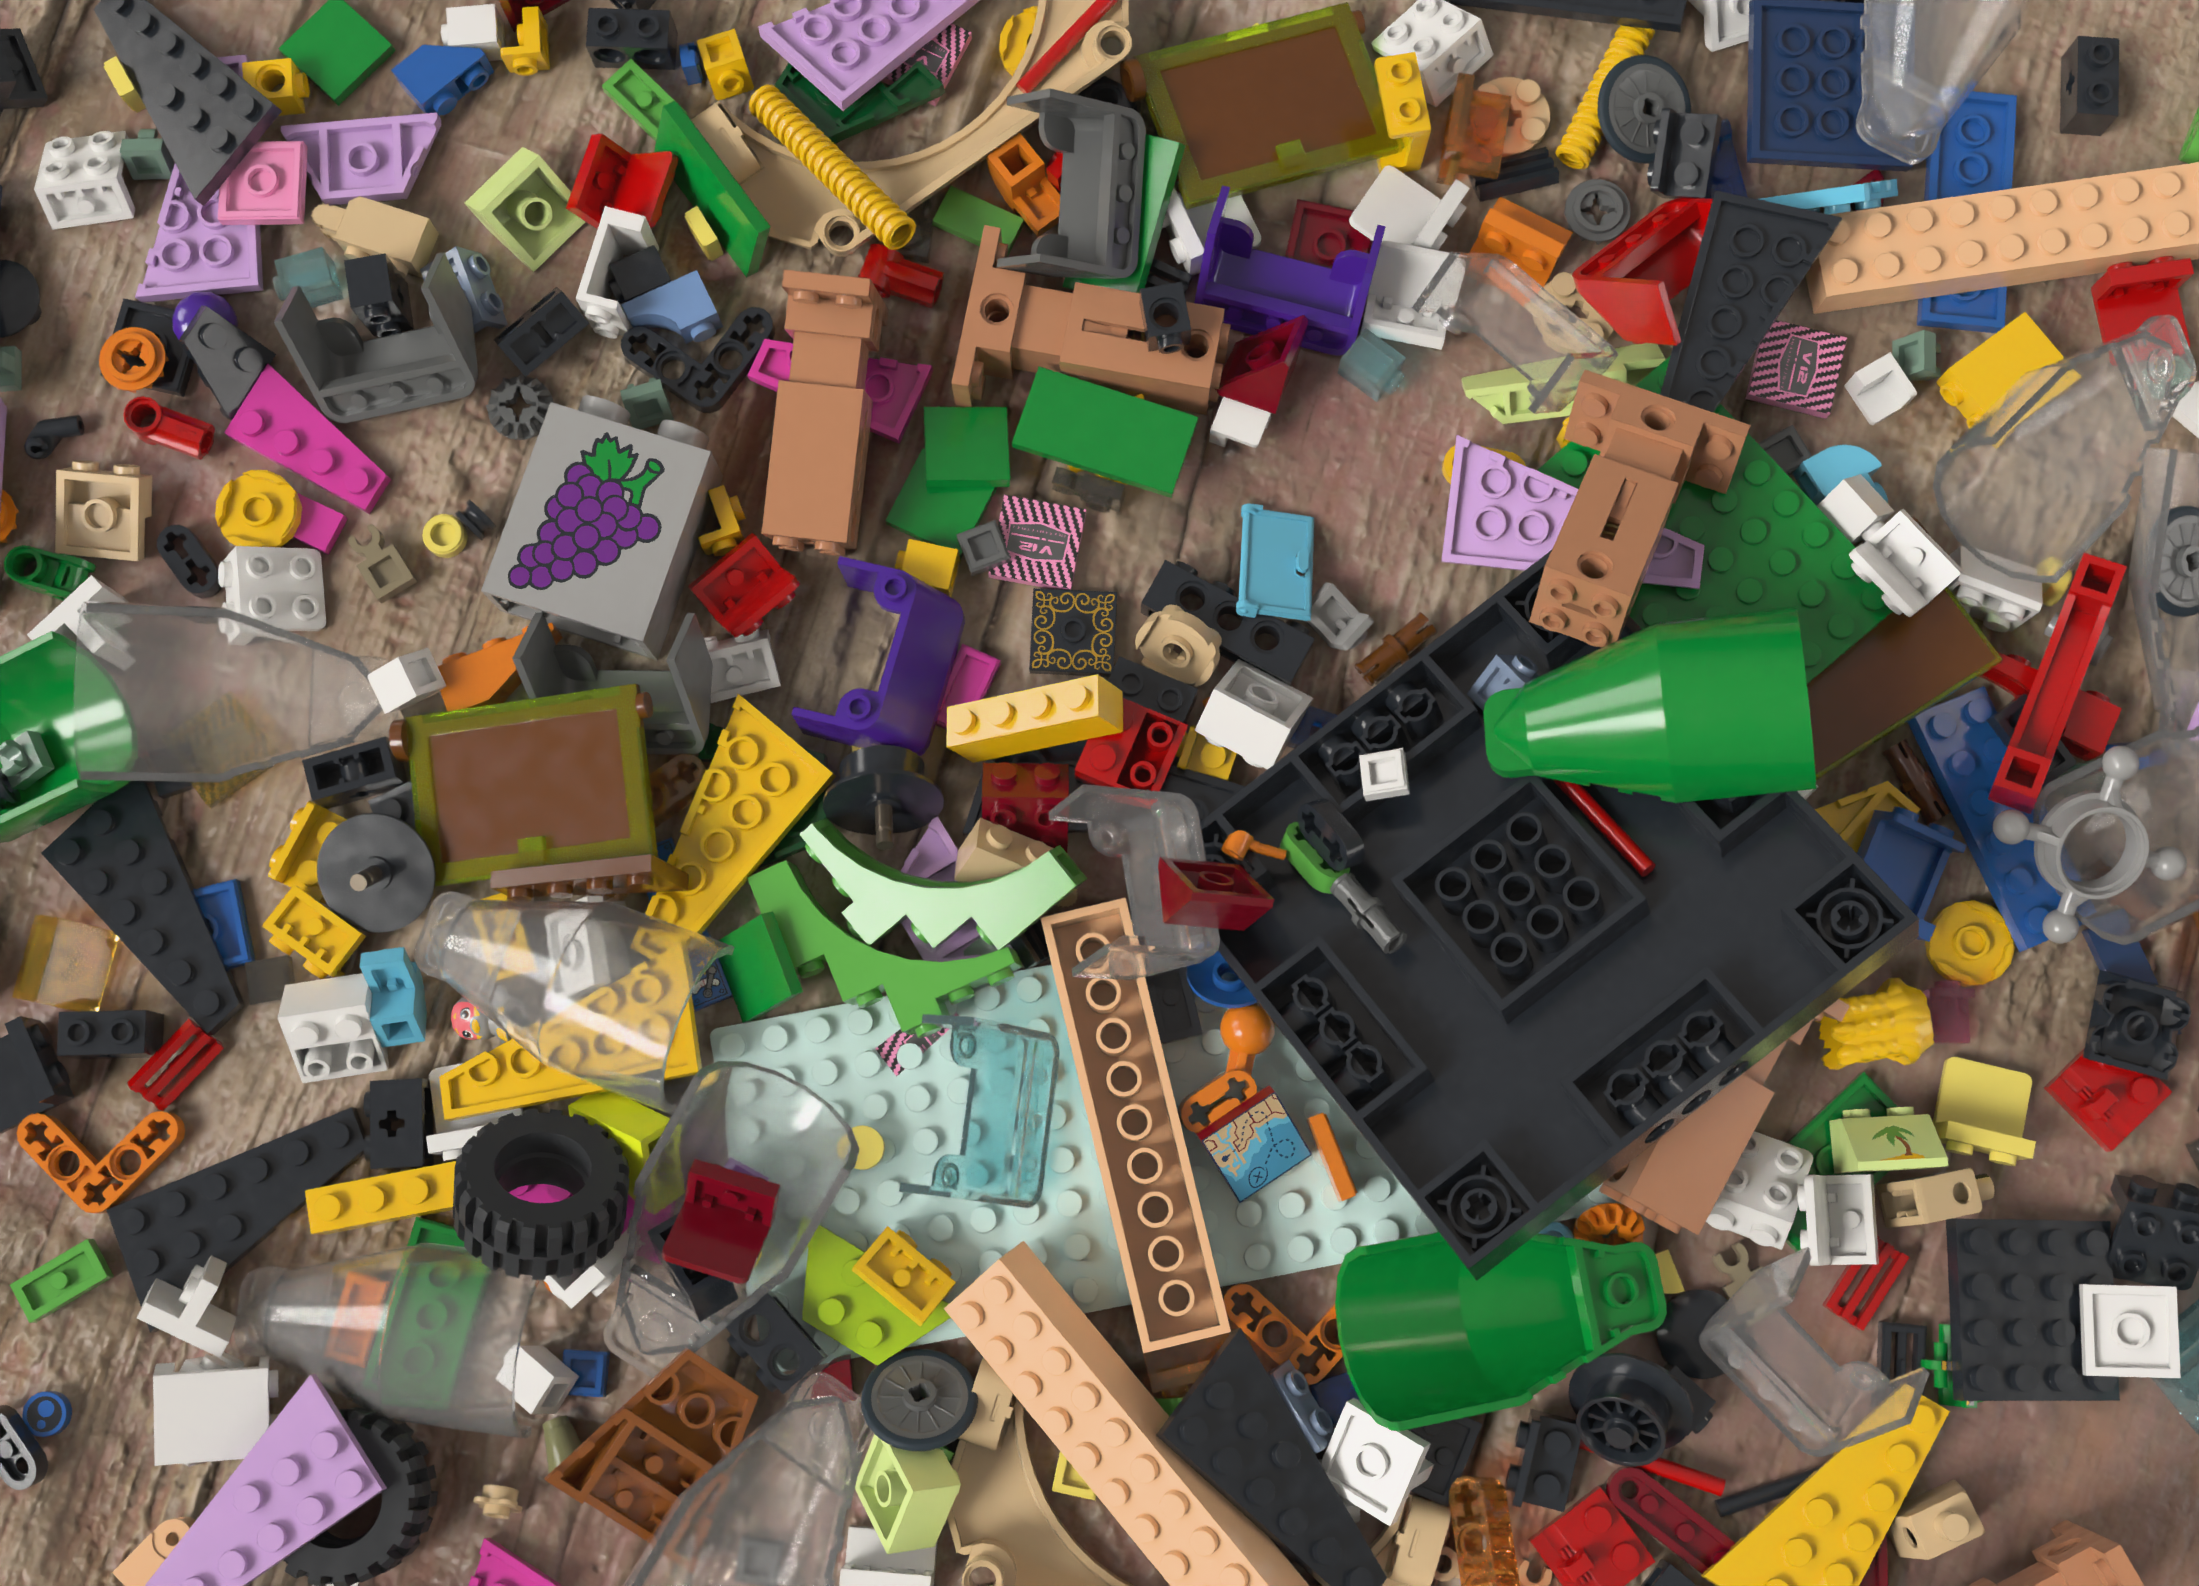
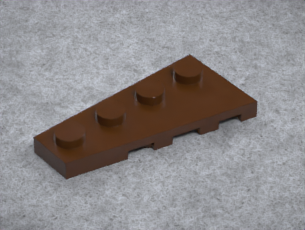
M652 854L491 871L490 888L506 895L508 901L524 903L533 901L534 897L544 896L570 898L573 895L688 891L689 874Z

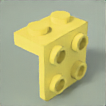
M1959 1057L1947 1058L1943 1065L1933 1124L1940 1141L1946 1144L1945 1150L1972 1156L1973 1151L1989 1154V1161L2008 1166H2016L2017 1160L2033 1159L2036 1141L2022 1138L2032 1087L2031 1077L2026 1073Z

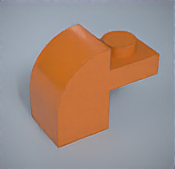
M1018 133L987 155L988 169L1000 194L1014 213L1018 212L1037 237L1059 223L1060 194L1046 178L1045 163L1021 133Z

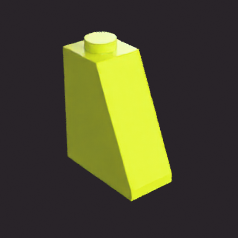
M614 1091L586 1095L568 1105L570 1117H573L575 1113L585 1117L591 1126L598 1124L608 1132V1139L613 1137L623 1150L622 1155L627 1159L629 1165L630 1180L628 1194L645 1211L653 1213L683 1192L674 1122L672 1119Z

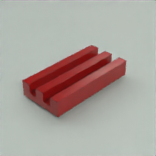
M189 1018L133 1075L127 1084L131 1090L136 1093L139 1092L149 1103L153 1102L156 1108L164 1111L224 1047L219 1040L207 1034ZM193 1034L197 1037L189 1046L167 1065V1068L150 1086H147L148 1080Z
M1877 1236L1879 1264H1871L1845 1306L1842 1308L1838 1305V1302L1862 1265H1847L1822 1306L1859 1331H1864L1910 1258L1903 1252L1894 1249L1895 1247L1888 1242L1879 1239V1236ZM1888 1257L1891 1258L1890 1265L1857 1317L1852 1315Z

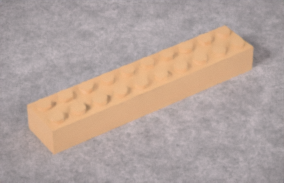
M2199 162L1830 214L1842 217V221L1806 274L1813 314L2107 272L2106 269L2117 263L2132 262L2133 266L2145 265L2149 261L2163 256H2173L2174 260L2199 259Z
M1126 897L1041 917L1143 1353L1231 1332Z
M1024 1241L999 1258L944 1308L1170 1586H1309L1262 1530L1156 1436L1169 1418L1168 1414Z

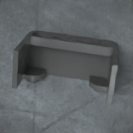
M1051 88L1007 97V106L1039 113L1040 138L1043 144L1050 150L1063 153L1058 235L1044 234L1039 236L1032 245L1031 255L997 259V267L1046 277L1117 279L1130 276L1137 266L1146 135L1145 124L1141 115L1132 108Z
M445 252L436 254L421 287V291L429 305L430 319L434 325L430 327L362 341L356 328L344 319L327 318L318 321L300 285L291 288L274 324L320 409L328 418L339 423H349L460 399L472 393L478 379L472 308Z
M544 613L534 614L512 658L533 708L575 702L588 695L595 696L596 699L621 695L620 686L638 684L640 686V693L648 692L653 702V715L650 718H644V728H640L643 754L693 755L703 749L709 735L713 665L695 613L686 614L666 661L670 671L597 670L592 657L583 648L575 645H556Z

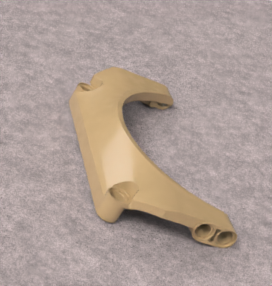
M1038 0L1032 35L1024 56L1012 78L984 112L962 130L944 141L919 152L898 158L853 163L862 172L867 174L869 179L874 181L906 214L982 162L987 158V155L1018 133L1022 134L1039 122V113L1007 106V97L1024 94L1016 86V83L1096 0ZM1119 0L1097 24L1091 27L1077 45L1032 92L1051 88L1077 95L1111 70L1120 67V63L1126 60L1132 46V38L1127 30L1129 26V0ZM1105 38L1117 39L1122 46V52L1118 55L1106 54L1101 47V41ZM717 101L691 119L769 223L770 231L768 238L810 250L816 247L821 240L831 254L838 257H846L853 254L860 246L876 236L785 146L777 144L751 129L735 117L720 101ZM837 226H846L852 230L854 236L849 244L839 246L831 241V231Z
M983 1357L972 1388V1392H975L978 1396L976 1415L969 1428L958 1438L960 1440L951 1465L958 1473L961 1486L948 1514L947 1521L956 1553L970 1554L962 1575V1586H976L972 1581L971 1573L978 1567H987L993 1571L996 1578V1583L993 1586H1134L1116 1576L1096 1561L1074 1539L1058 1518L1035 1472L1028 1447L1024 1406ZM1410 1494L1408 1495L1398 1521L1391 1526L1386 1525L1380 1535L1369 1546L1387 1576L1382 1586H1431L1450 1523L1452 1511L1450 1507Z

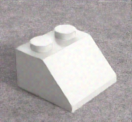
M1238 659L1213 689L1194 731L1203 735L1212 745L1226 747L1241 755L1248 764L1269 769L1282 756L1313 698Z

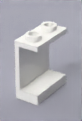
M605 206L576 295V301L594 332L601 336L615 339L618 335L623 336L632 327L619 302L610 299L612 290L608 282L615 279L609 264L621 260L623 255L630 256L652 245H655L658 251L659 246L645 216Z
M269 1356L260 1357L259 1366L175 1372V1363L156 1364L153 1374L155 1466L245 1459L279 1415L270 1414V1398L279 1396L278 1370H269Z

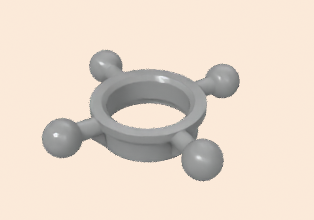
M2114 746L2104 754L2102 768L2106 777L2101 791H2083L2063 799L2047 813L2040 825L2029 822L2022 812L2013 809L1999 813L1993 822L1995 836L2005 844H2018L2024 839L2035 841L2034 858L2038 871L2047 883L2063 893L2058 908L2049 912L2042 923L2045 936L2054 943H2068L2078 934L2079 922L2075 913L2079 905L2089 899H2105L2123 892L2137 880L2144 867L2151 868L2152 873L2164 881L2176 880L2186 871L2187 859L2178 848L2165 846L2156 851L2149 850V839L2144 825L2132 807L2121 799L2120 790L2124 780L2133 777L2139 768L2138 755L2127 746ZM2096 813H2112L2117 815L2126 833L2125 849L2119 862L2110 872L2098 879L2091 881L2069 879L2062 868L2060 858L2061 849L2068 833L2079 821L2089 815Z

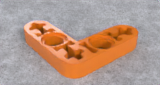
M164 1111L152 1112L99 1162L62 1122L52 1115L39 1113L28 1115L21 1121L17 1129V1140L21 1147L79 1208L93 1214L107 1213L108 1209L119 1205L180 1145L185 1136V1125L178 1115ZM157 1122L170 1123L166 1130L170 1137L168 1139L158 1138L148 1146V1148L155 1151L153 1155L147 1147L138 1143L139 1139L150 1142L158 1134L159 1131L155 1127ZM35 1125H47L48 1127L45 1129L44 1135L51 1143H59L60 1145L52 1149L44 1141H33L37 1135L33 1129ZM129 1150L136 1151L141 1158L140 1168L132 1175L125 1174L120 1166L121 1157ZM73 1151L79 1157L80 1165L76 1173L66 1176L61 1172L59 1162L65 1153ZM109 1170L112 1176L107 1175L106 1172ZM113 1177L123 1182L122 1186L111 1183L103 1191V1197L106 1199L104 1203L91 1201L95 1195L92 1190L93 1186H105Z
M1237 1284L1230 1287L1224 1294L1223 1301L1227 1317L1238 1328H1241L1278 1365L1290 1360L1295 1369L1298 1370L1300 1364L1296 1360L1301 1353L1308 1357L1318 1348L1310 1344L1315 1335L1322 1346L1335 1353L1330 1360L1327 1359L1324 1353L1317 1358L1314 1364L1319 1370L1315 1375L1308 1372L1303 1374L1308 1385L1321 1381L1343 1357L1340 1344L1330 1343L1324 1334L1327 1322L1336 1318L1335 1303L1305 1335L1254 1287L1247 1284ZM1249 1292L1253 1296L1250 1300V1305L1259 1314L1263 1306L1270 1310V1314L1259 1320L1254 1332L1246 1326L1253 1321L1247 1313L1240 1312L1238 1315H1235L1231 1311L1235 1305L1231 1299L1234 1293L1243 1296ZM1279 1321L1286 1327L1287 1339L1281 1346L1271 1347L1264 1342L1262 1330L1267 1323Z

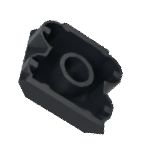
M2099 970L2083 1058L2169 1080L2170 1071L2175 1067L2179 1055L2175 1046L2178 1030L2188 1025L2191 1015L2190 1006L2184 1000L2185 992L2107 970Z

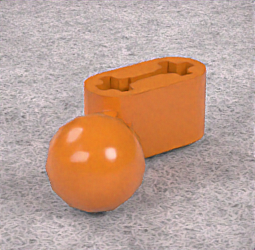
M1254 1003L1246 1007L1229 1008L1224 1013L1220 1023V1034L1224 1044L1230 1049L1226 1071L1181 1101L1178 1107L1180 1123L1185 1129L1198 1133L1257 1093V1085L1251 1076L1255 1056L1264 1052L1271 1045L1275 1035V1024L1260 1004ZM1229 1079L1235 1082L1244 1081L1245 1087L1241 1089V1094L1243 1095L1241 1100H1238L1236 1097L1222 1099L1210 1107L1209 1111L1204 1114L1207 1122L1203 1125L1198 1121H1189L1188 1117L1193 1113L1190 1106L1193 1103L1199 1106L1210 1105L1224 1096L1225 1092L1230 1089L1227 1083Z

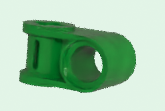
M26 545L14 547L8 552L4 560L5 572L12 580L30 591L45 594L60 601H64L88 579L90 573L95 572L97 567L91 562L71 555L56 554ZM37 561L35 572L24 577L25 567L30 562Z

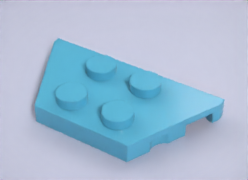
M1897 179L1760 198L1758 200L1819 213L1820 207H1824V214L1828 215L1850 212V203H1855V210L1881 207V198L1898 196Z

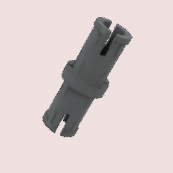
M1345 873L1334 881L1330 892L1352 914L1351 920L1357 928L1365 929L1385 954L1397 951L1405 943L1407 934L1385 912L1384 903L1378 897H1372L1352 873Z

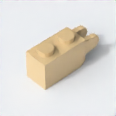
M361 196L350 200L346 209L334 205L329 206L328 203L326 205L324 203L322 205L318 204L317 207H314L315 209L311 215L312 221L317 227H320L319 230L325 237L327 236L328 239L332 238L334 241H337L344 250L345 257L348 259L386 253L403 277H406L407 273L422 278L420 269L427 265L439 235L429 218Z
M979 818L958 850L954 880L958 882H973L1004 876L1029 865L1053 848L1043 842L1035 841L1011 831L1002 825H996L983 818ZM1077 889L1059 902L1058 906L1063 908L1064 906H1073V903H1076Z

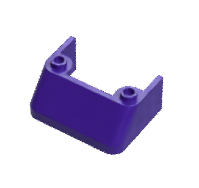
M1222 185L1207 231L1194 303L1224 308L1223 323L1230 324V329L1252 335L1305 315L1308 319V325L1301 347L1331 355H1345L1352 351L1386 226L1377 225L1370 254L1357 250L1342 251L1335 257L1331 269L1252 249L1254 234L1250 227L1241 221L1225 217L1230 187Z
M839 556L837 564L848 587L873 592L878 605L882 609L900 614L878 692L862 688L847 692L841 698L835 716L793 707L791 715L804 735L859 748L876 745L899 746L921 756L930 746L965 625L963 610L955 599L903 570Z

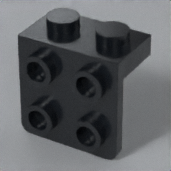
M19 1016L5 1023L9 1034L0 1038V1134L18 1126L28 1115L42 1114L75 1098L69 1085V1075L62 1063L59 1062L52 1046V1036L41 1020Z
M2115 1174L2110 1190L2121 1213L2109 1249V1259L2113 1261V1278L2155 1286L2177 1287V1290L2190 1289L2199 1269V1188L2187 1183H2177L2176 1185L2160 1183L2144 1175L2127 1177Z

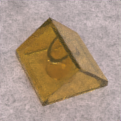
M35 914L12 998L71 1011H99L119 940L118 936L111 930L62 918Z

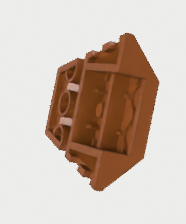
M686 1347L544 1479L581 1504L584 1502L588 1503L647 1541L656 1552L691 1573L697 1559L695 1557L702 1536H705L712 1520L710 1517L719 1492L723 1491L728 1478L727 1470L734 1453L738 1452L759 1396Z

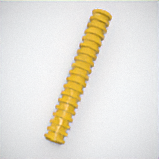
M1622 25L1617 28L1614 34L1615 38H1612L1609 44L1610 48L1606 50L1604 59L1601 60L1598 66L1599 69L1596 70L1593 76L1594 80L1590 82L1588 91L1585 92L1582 98L1583 102H1580L1577 113L1574 114L1572 123L1569 124L1566 130L1567 134L1563 135L1561 145L1556 149V156L1566 166L1574 169L1588 168L1591 162L1590 158L1594 156L1596 147L1599 146L1602 140L1601 136H1604L1600 127L1597 110L1601 85L1609 71L1619 62L1631 56L1645 54L1644 51L1647 50L1650 40H1652L1655 34V29Z
M767 84L754 92L749 101L751 114L767 130L772 132V135L779 139L834 196L838 197L839 201L845 204L846 208L853 212L855 217L860 219L890 250H898L909 243L916 231V224L912 218L907 216L905 211L900 209L874 181L869 179L868 175L862 172L776 86Z

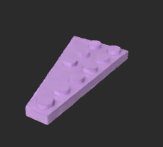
M831 0L829 4L812 11L803 8L793 12L792 19L777 25H773L771 21L758 26L760 37L844 111L980 0Z
M247 55L217 57L241 78H243L242 63L251 62ZM174 164L157 221L160 227L153 249L149 248L145 261L148 268L143 284L139 283L135 298L139 302L144 303L184 299L194 292H212L216 295L263 291L260 225H222L218 221L219 189L205 206L201 205L194 199L177 165Z
M1457 435L1442 562L1525 571L1553 549L1579 489ZM1664 528L1642 583L1699 589L1704 545Z
M311 1374L145 1586H246L387 1489L316 1374Z

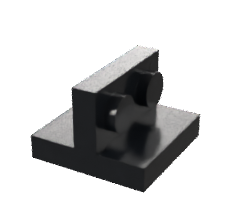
M0 29V116L4 109L44 107L48 96L21 29Z

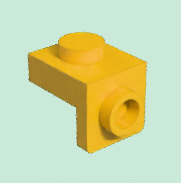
M724 485L708 490L721 529L698 537L706 555H726L745 539L739 521L746 519L738 496L730 497Z

